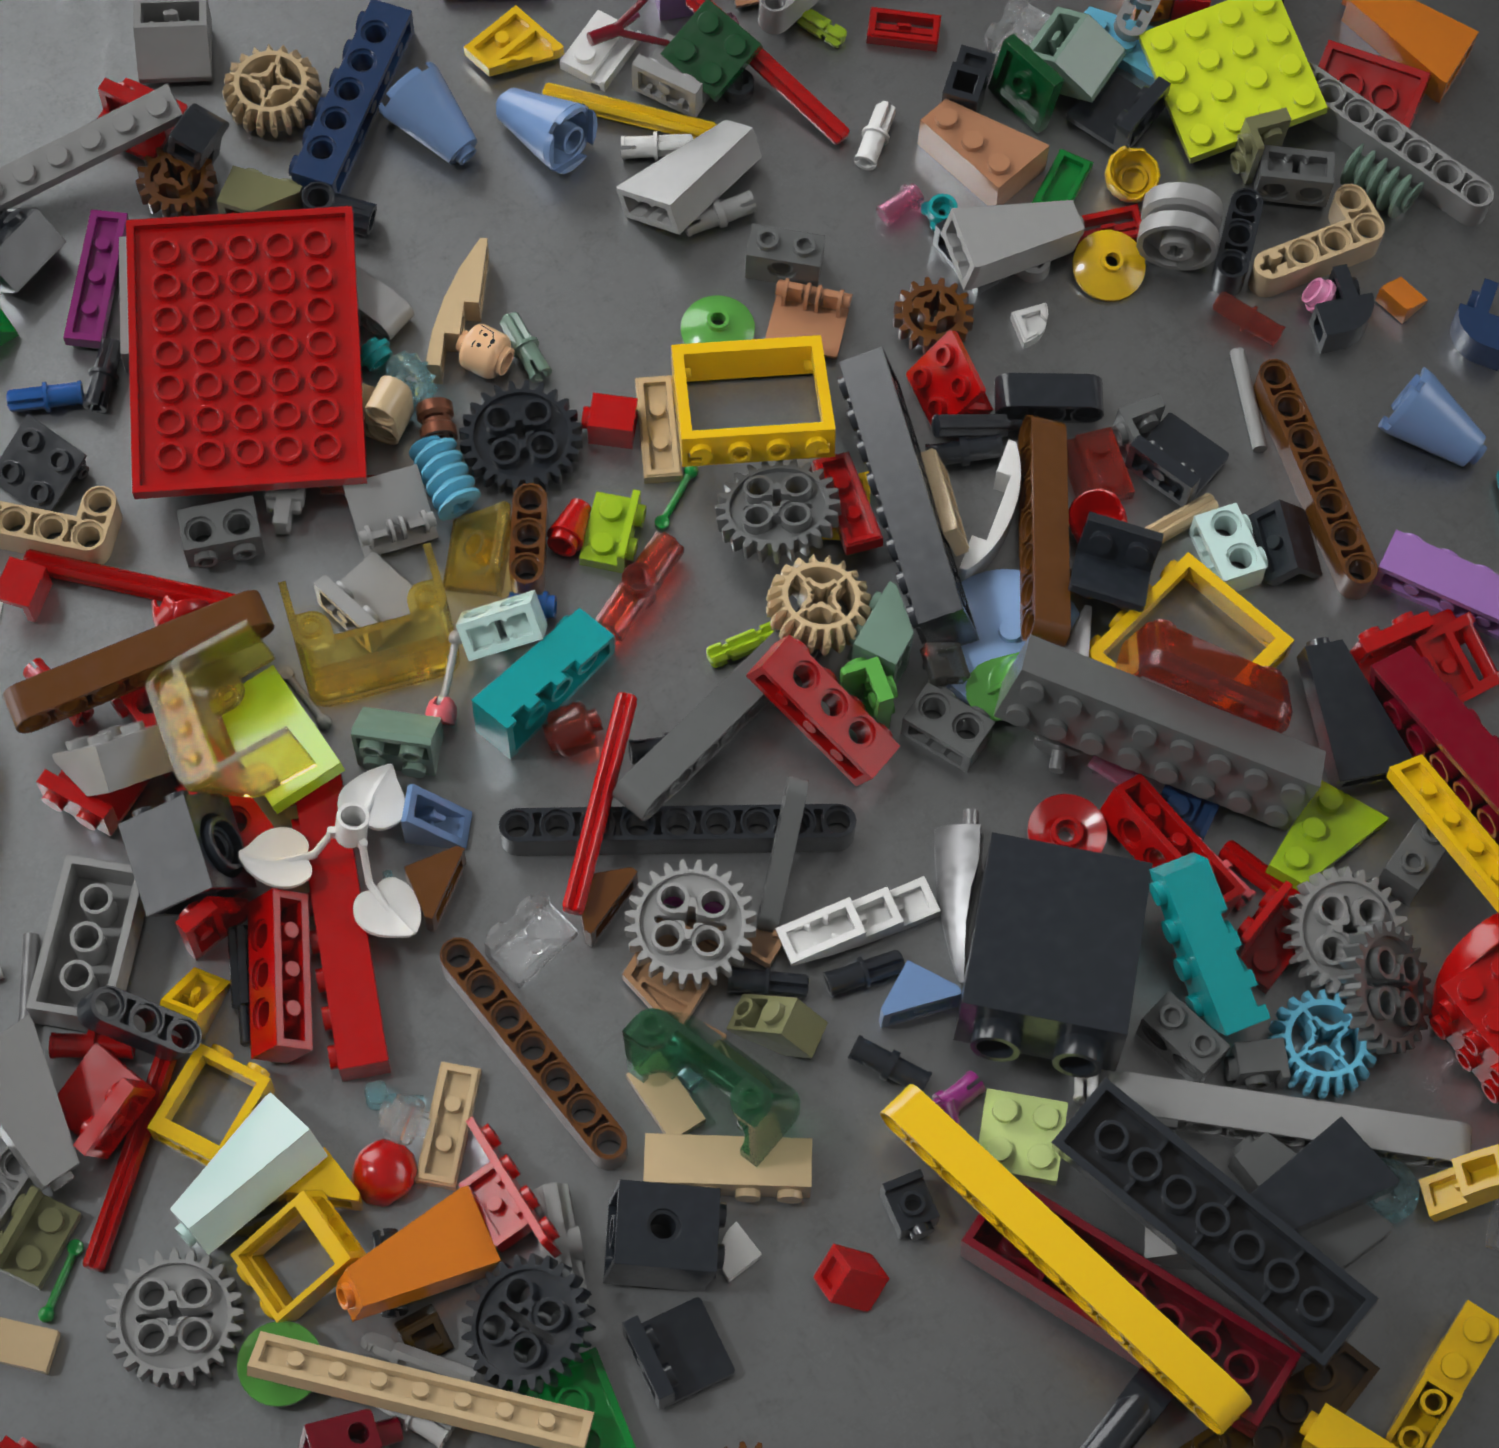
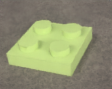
M987 1088L978 1143L1017 1179L1056 1186L1061 1157L1053 1151L1051 1142L1065 1126L1068 1102Z

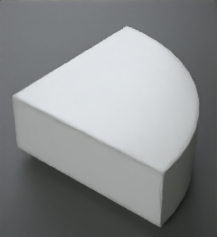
M1047 303L1011 312L1010 320L1022 349L1035 344L1044 334L1048 320Z
M736 1221L728 1229L721 1243L725 1245V1259L722 1272L728 1283L762 1258V1253Z

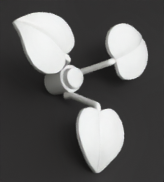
M392 764L371 769L357 776L344 786L338 796L335 826L327 828L325 836L312 851L308 852L309 844L303 834L287 827L267 830L239 851L238 857L240 862L255 879L274 888L289 889L298 887L311 878L312 866L309 860L317 858L332 838H335L345 848L358 847L365 884L369 890L360 893L354 901L353 915L357 924L367 933L383 938H410L416 935L420 927V905L412 888L396 877H387L376 886L372 879L367 851L368 841L366 837L368 828L376 831L387 830L396 826L402 819L405 796Z

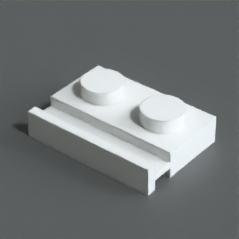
M597 10L561 58L560 69L590 85L594 83L600 86V90L605 92L641 41L616 37L598 45L590 46L586 35L588 32L617 21L612 16ZM628 26L624 28V30L634 32L633 30L629 29Z

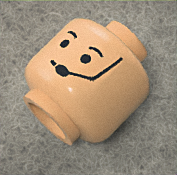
M477 324L470 331L464 330L456 343V350L459 351L460 365L464 369L485 379L504 375L514 358L515 350L511 347L510 338L506 334L485 324Z

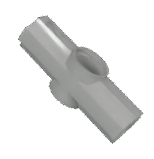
M548 1183L533 1189L532 1191L540 1203V1206L536 1208L537 1214L541 1219L547 1216L560 1235L555 1240V1243L562 1254L554 1258L538 1240L541 1257L544 1260L548 1255L558 1260V1264L563 1262L572 1268L571 1274L575 1273L584 1279L580 1287L587 1289L582 1265L585 1264L579 1226L575 1227L574 1211L568 1183ZM589 1298L583 1303L590 1305ZM561 1309L556 1310L554 1314L561 1315Z

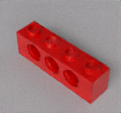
M790 634L774 643L746 674V677L856 787L872 780L900 748V745L893 739L891 731L885 725L876 722L865 711L864 704L857 697L850 695L838 683L834 673L822 667L810 655L808 647L800 640L794 639ZM793 673L800 677L802 688L795 683ZM821 701L828 705L830 716L823 711ZM849 729L855 732L857 743L850 738Z
M1139 773L1113 788L1100 808L1109 831L1135 860L1153 863L1152 868L1193 852L1208 858L1228 908L1227 912L1221 914L1223 919L1226 918L1246 889L1142 774Z
M272 888L247 903L251 1059L287 1064L313 1050L308 894Z

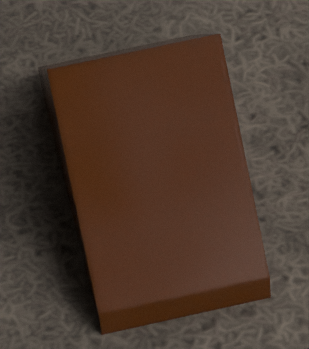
M454 846L404 866L406 881L414 891L420 905L421 916L427 930L434 933L467 863L465 849L460 846Z
M627 867L594 873L585 910L580 915L585 944L590 947L594 946L636 889L638 884L637 870Z

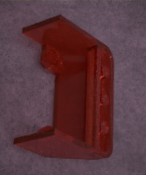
M1156 619L1153 622L1144 624L1122 644L1115 668L1137 677L1144 676L1198 701L1276 732L1283 733L1289 728L1293 714L1288 681L1282 676L1280 670L1254 663L1176 628L1174 623L1165 619Z

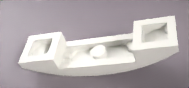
M1008 440L996 472L993 489L1004 492V496L987 540L971 536L968 544L969 552L965 553L959 568L961 582L975 574L982 573L1000 551L1010 531L1021 481L1020 456L1015 441Z

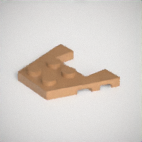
M658 917L655 922L659 923L664 920ZM688 919L685 928L693 929L696 920ZM725 926L718 927L720 931L727 929ZM756 929V937L746 938L752 943L751 953H740L767 968V966L771 967L783 946L776 930L768 932ZM663 935L657 940V943L663 947H672L678 942V939L673 935ZM704 940L697 947L703 952H713L719 945L713 940ZM642 951L636 952L622 974L623 981L703 1068L709 1070L727 1041V1035L692 1015L712 983L707 977L702 978L701 990H697L693 980H687L685 988L680 990L679 979L673 977L671 982L665 986L663 985V973L661 971L656 976L649 977L648 969L651 963L640 967L637 965L636 958Z

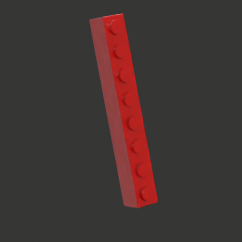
M342 773L291 805L297 806L298 818L291 819L292 829L305 836L309 844L308 852L317 846L325 836L328 827L335 826L338 796L344 788ZM332 838L317 858L309 860L312 866V875L308 880L310 892L305 894H308L309 917L314 916L316 930L309 931L313 955L320 954L322 968L315 969L319 993L326 992L328 1006L321 1007L325 1031L332 1030L334 1045L327 1046L331 1070L339 1069L342 1082L388 1074L391 1073L369 936L357 924L353 915L354 901L361 893L354 848L343 847L335 838Z

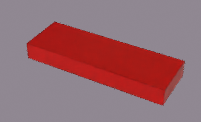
M849 451L835 454V457L812 460L813 471L822 468L825 478L832 477L834 488L839 490L842 513L838 516L839 527H836L846 555L883 546L882 533Z

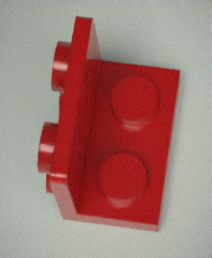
M1287 880L1279 890L1272 886L1259 902V908L1253 917L1248 916L1237 929L1242 945L1239 946V950H1236V953L1242 959L1247 969H1252L1258 984L1255 987L1265 994L1268 993L1290 965L1289 960L1296 954L1294 949L1283 948V944L1292 939L1290 934L1281 932L1282 927L1291 925V920L1282 915L1283 911L1287 910L1283 907V904L1293 886Z
M94 1044L58 1092L57 1096L68 1128L78 1136L73 1146L84 1156L108 1159L157 1092L104 1046Z

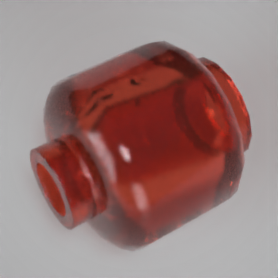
M579 700L551 710L547 715V723L542 724L552 752L554 754L559 752L565 758H572L596 748L599 743L597 732L604 730L596 708L588 710L586 705Z

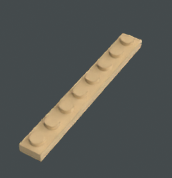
M260 1331L247 1365V1376L541 1448H586L594 1418V1412L263 1331Z

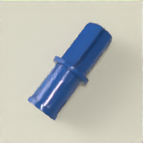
M81 380L54 385L42 382V386L12 389L7 391L6 394L7 406L11 412L46 409V412H51V408L82 405L85 400Z

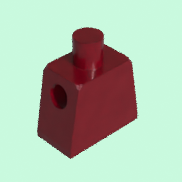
M363 1409L305 1424L299 1448H383L403 1441V1432L397 1416L375 1422L371 1409ZM350 1439H358L362 1443L357 1444L351 1441Z

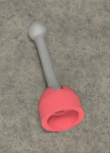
M458 630L451 631L448 636L451 646L441 695L431 699L425 711V715L441 717L443 725L455 726L457 718V706L449 697L458 646L462 644Z

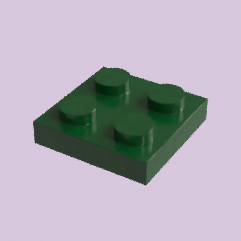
M705 0L660 54L682 74H689L698 82L703 83V92L713 101L717 102L761 51L763 46L711 0Z
M1013 33L1003 40L988 89L1038 134L1048 127L1065 79L1042 60L1030 46Z

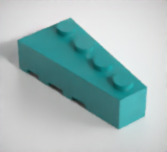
M578 608L570 616H564L557 623L554 630L471 699L475 731L511 760L615 653V635L581 608Z
M1193 852L1150 869L1153 881L1149 884L1150 893L1156 905L1161 906L1165 918L1161 922V927L1167 941L1173 944L1177 958L1173 959L1174 968L1182 982L1185 981L1189 993L1185 997L1186 1006L1209 1027L1225 1036L1270 1019L1266 1004L1257 1005L1251 987L1258 985L1252 969L1248 970L1236 953V950H1239V946L1242 945L1238 933L1230 921L1227 919L1223 920L1221 915L1227 912L1228 908L1208 858Z

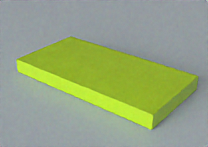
M271 665L206 707L277 814L345 771L340 760L274 665Z

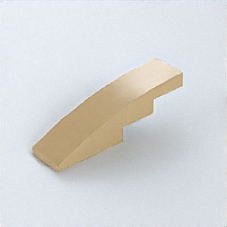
M480 238L459 267L444 296L432 329L425 362L427 383L443 384L447 352L459 353L456 350V343L461 333L465 330L466 321L481 322L489 265L488 238Z

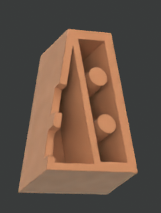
M948 99L942 101L920 120L917 142L924 151L987 206L1004 205L1042 173L1046 168L1050 145Z

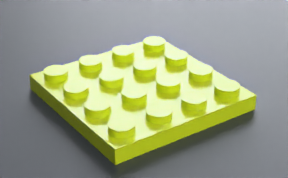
M1227 0L1146 30L1143 34L1139 35L1138 40L1154 79L1156 80L1160 76L1171 83L1169 94L1165 98V105L1190 164L1234 148L1237 144V136L1240 134L1244 120L1247 117L1286 107L1292 119L1289 125L1291 127L1327 113V104L1282 0Z

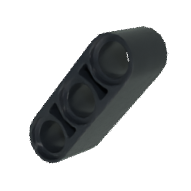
M1241 188L1233 193L1225 216L1218 252L1211 275L1213 290L1222 296L1231 297L1237 295L1243 288L1249 269L1263 209L1261 195L1251 188ZM1225 271H1230L1235 275L1228 274Z
M1005 373L997 376L994 380L995 414H1007L1008 420H1024L1027 415H1032L1061 423H1092L1099 421L1104 416L1103 382L1099 376L1094 374Z
M101 986L83 997L77 1005L78 1020L89 1030L163 1060L174 1061L190 1054L199 1047L202 1040L201 1028L193 1019L115 986ZM96 999L103 1001L107 1006V1017L102 1016L96 1010ZM134 1015H138L145 1022V1032H141L134 1025ZM172 1030L178 1032L182 1037V1048L176 1046L172 1041Z

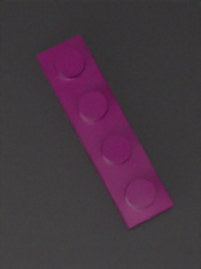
M93 209L90 211L63 336L65 345L99 349L102 339L106 336L119 274V237L126 236V220H129L128 213Z

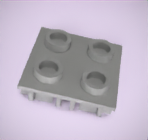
M417 464L367 478V484L343 485L364 558L372 552L381 555L439 538L436 530V519L433 511L430 509Z

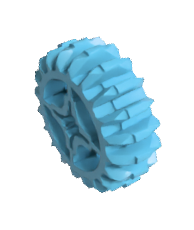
M1325 988L1318 992L1316 999L1309 990L1303 992L1301 1001L1294 996L1291 997L1287 1002V1008L1280 1007L1277 1010L1275 1016L1278 1020L1271 1021L1268 1028L1274 1034L1269 1036L1268 1039L1284 1038L1291 1076L1288 1082L1289 1088H1294L1297 1083L1304 1085L1302 1090L1304 1096H1309L1313 1088L1317 1089V1095L1320 1100L1327 1097L1329 1089L1336 1098L1342 1097L1344 1087L1351 1092L1355 1091L1359 1086L1358 1080L1366 1081L1370 1075L1368 1068H1373L1377 1062L1376 1057L1371 1054L1376 1052V1049L1368 1050L1367 1041L1357 1040L1359 1028L1350 1029L1349 1025L1353 1017L1351 1013H1343L1346 1006L1341 1003L1343 998L1339 997V993H1336L1332 1000L1328 999ZM1319 1018L1331 1020L1336 1024L1328 1025L1326 1023H1323ZM1295 1024L1302 1030L1300 1036L1305 1043L1298 1053H1296L1291 1038L1292 1027ZM1346 1036H1349L1353 1046V1059L1350 1065L1343 1058L1345 1053L1341 1047V1043ZM1333 1039L1329 1047L1326 1045H1322L1321 1047L1317 1046L1314 1049H1312L1316 1041L1318 1043H1323L1325 1041L1329 1042ZM1309 1064H1319L1326 1069V1071H1321L1309 1066Z

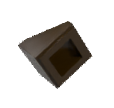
M432 1304L394 1323L404 1344L437 1356L455 1348Z

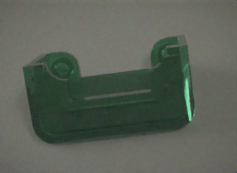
M648 1008L639 1012L622 1030L628 1072L644 1083L649 1078V1075L655 1073H666L673 1080L685 1066H688L730 1097L732 1113L738 1119L737 1128L744 1134V1143L740 1148V1154L756 1167L759 1166L793 1126L800 1115V1098L790 1085L695 1016L688 1013Z

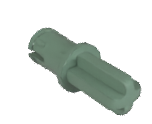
M519 313L505 314L500 321V326L511 340V345L515 350L514 357L520 359L532 383L543 381L544 378L540 373L543 372L546 377H549L552 369L538 348L539 340L537 337L531 336Z

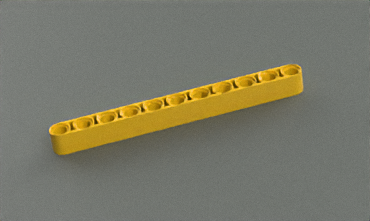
M909 1084L880 1112L882 1120L896 1136L1213 1432L1222 1435L1252 1404L1249 1395L1234 1379L917 1086Z

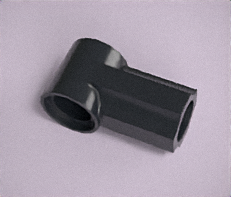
M313 182L305 186L302 191V209L352 206L354 233L367 237L371 234L377 212V204L335 193L333 188L324 182ZM323 204L325 206L315 207L314 205Z

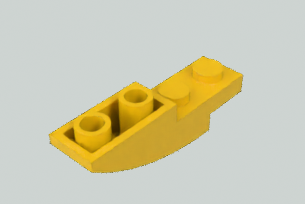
M1499 1144L1451 1159L1453 1167L1418 1180L1428 1215L1434 1222L1499 1198Z
M1465 1301L1447 1333L1441 1338L1413 1385L1384 1439L1399 1448H1432L1463 1397L1464 1390L1499 1335L1498 1318L1473 1302Z

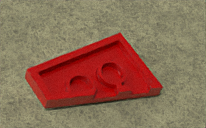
M1328 40L1318 67L1409 129H1411L1432 77L1429 72L1332 40Z

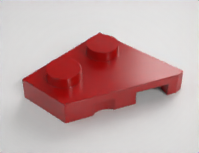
M207 896L201 902L196 901L189 904L180 913L179 919L175 923L186 950L196 961L227 937V928L233 925H241L248 919L247 903L249 901L246 898Z

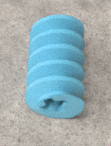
M431 435L417 440L411 446L409 456L414 461V465L417 464L422 482L426 486L428 496L432 498L433 507L438 511L439 519L442 521L452 520L466 513L481 497V492L478 488L473 487L475 484L474 477L467 475L469 467L466 463L461 462L463 459L462 453L459 450H455L457 447L456 440L453 438L442 439L437 435Z

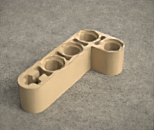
M1344 184L1337 189L1328 213L1330 226L1259 253L1254 259L1248 279V286L1253 294L1263 298L1273 297L1309 283L1318 277L1322 278L1330 275L1334 266L1347 264L1350 267L1372 258L1379 248L1385 232V225L1362 187L1356 184ZM1296 260H1301L1305 263H1299Z
M382 376L376 388L362 383L365 436L389 445L398 444L414 413L410 387L392 376Z
M106 486L90 488L82 497L76 516L0 501V549L25 554L26 550L33 549L104 565L112 554L122 523V513L116 495ZM101 507H110V508H109L107 511H105V512H102V513H96V512H95L97 509H99V508H101ZM24 525L20 530L10 532V529L14 526ZM61 533L55 539H47L50 534ZM98 540V543L94 546H84L88 541Z

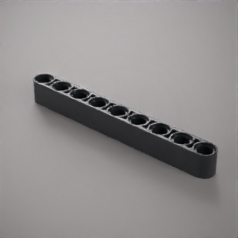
M781 804L662 806L647 821H642L625 806L611 807L606 824L608 831L603 836L599 855L771 853ZM805 804L801 824L806 826L808 830L798 834L795 852H838L850 847L854 841L857 821L853 810L844 804ZM587 807L510 809L502 815L499 821L501 845L507 853L515 856L575 855ZM836 822L842 823L847 827V830L836 833L831 831L828 826ZM720 824L728 830L723 834L717 835L711 833L708 828L712 825ZM752 824H762L768 830L762 834H755L748 827ZM636 825L643 826L648 830L645 834L639 836L628 832L629 828ZM673 825H682L688 831L682 835H674L668 829ZM557 826L567 829V833L559 837L550 835L548 831ZM515 827H522L527 830V833L522 837H512L508 834Z

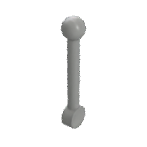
M288 665L282 666L278 672L285 683L288 682L315 716L317 719L316 725L322 730L328 729L332 723L331 718L321 713L296 681L293 668Z

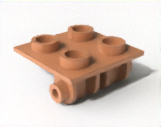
M790 278L778 280L775 291L776 298L765 339L821 335L824 357L837 359L853 294L844 293L845 290L843 289L840 292L825 289L823 285L815 287L809 282L807 285L791 282Z

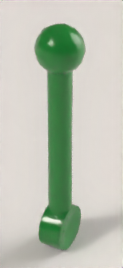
M697 466L684 468L685 475L663 515L655 518L656 530L664 532L669 529V518L691 478H695L698 475L699 469Z
M73 1239L67 1244L68 1257L46 1306L38 1311V1318L43 1323L51 1322L54 1319V1306L75 1259L82 1256L85 1251L84 1244L79 1239Z

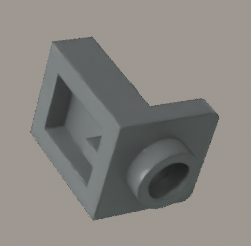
M1159 393L1118 409L1114 425H1112V432L1117 444L1124 446L1127 453L1130 444L1140 433H1147L1159 425L1166 406Z

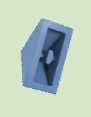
M415 784L408 785L401 819L405 843L441 848L460 846L466 849L472 811Z
M907 960L881 1007L879 1017L881 1028L958 1007L962 994L960 987Z

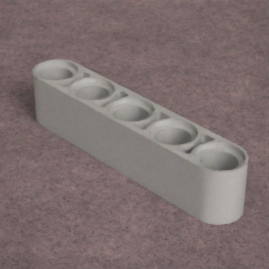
M356 265L359 325L379 339L387 338L388 341H391L414 316V311L403 297Z

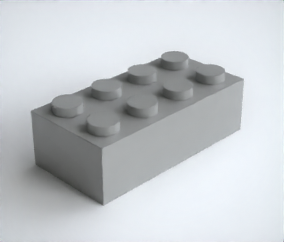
M65 855L26 1004V1009L34 1023L87 1032L89 1029L81 1024L77 1016V1005L80 1000L101 986L110 985L124 991L127 990L145 917V910L131 865ZM96 999V1010L102 1016L107 1017V1006L103 1001Z

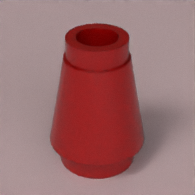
M578 498L572 499L548 529L547 544L555 553L562 556H573L576 551L582 549L591 512V506L586 501Z

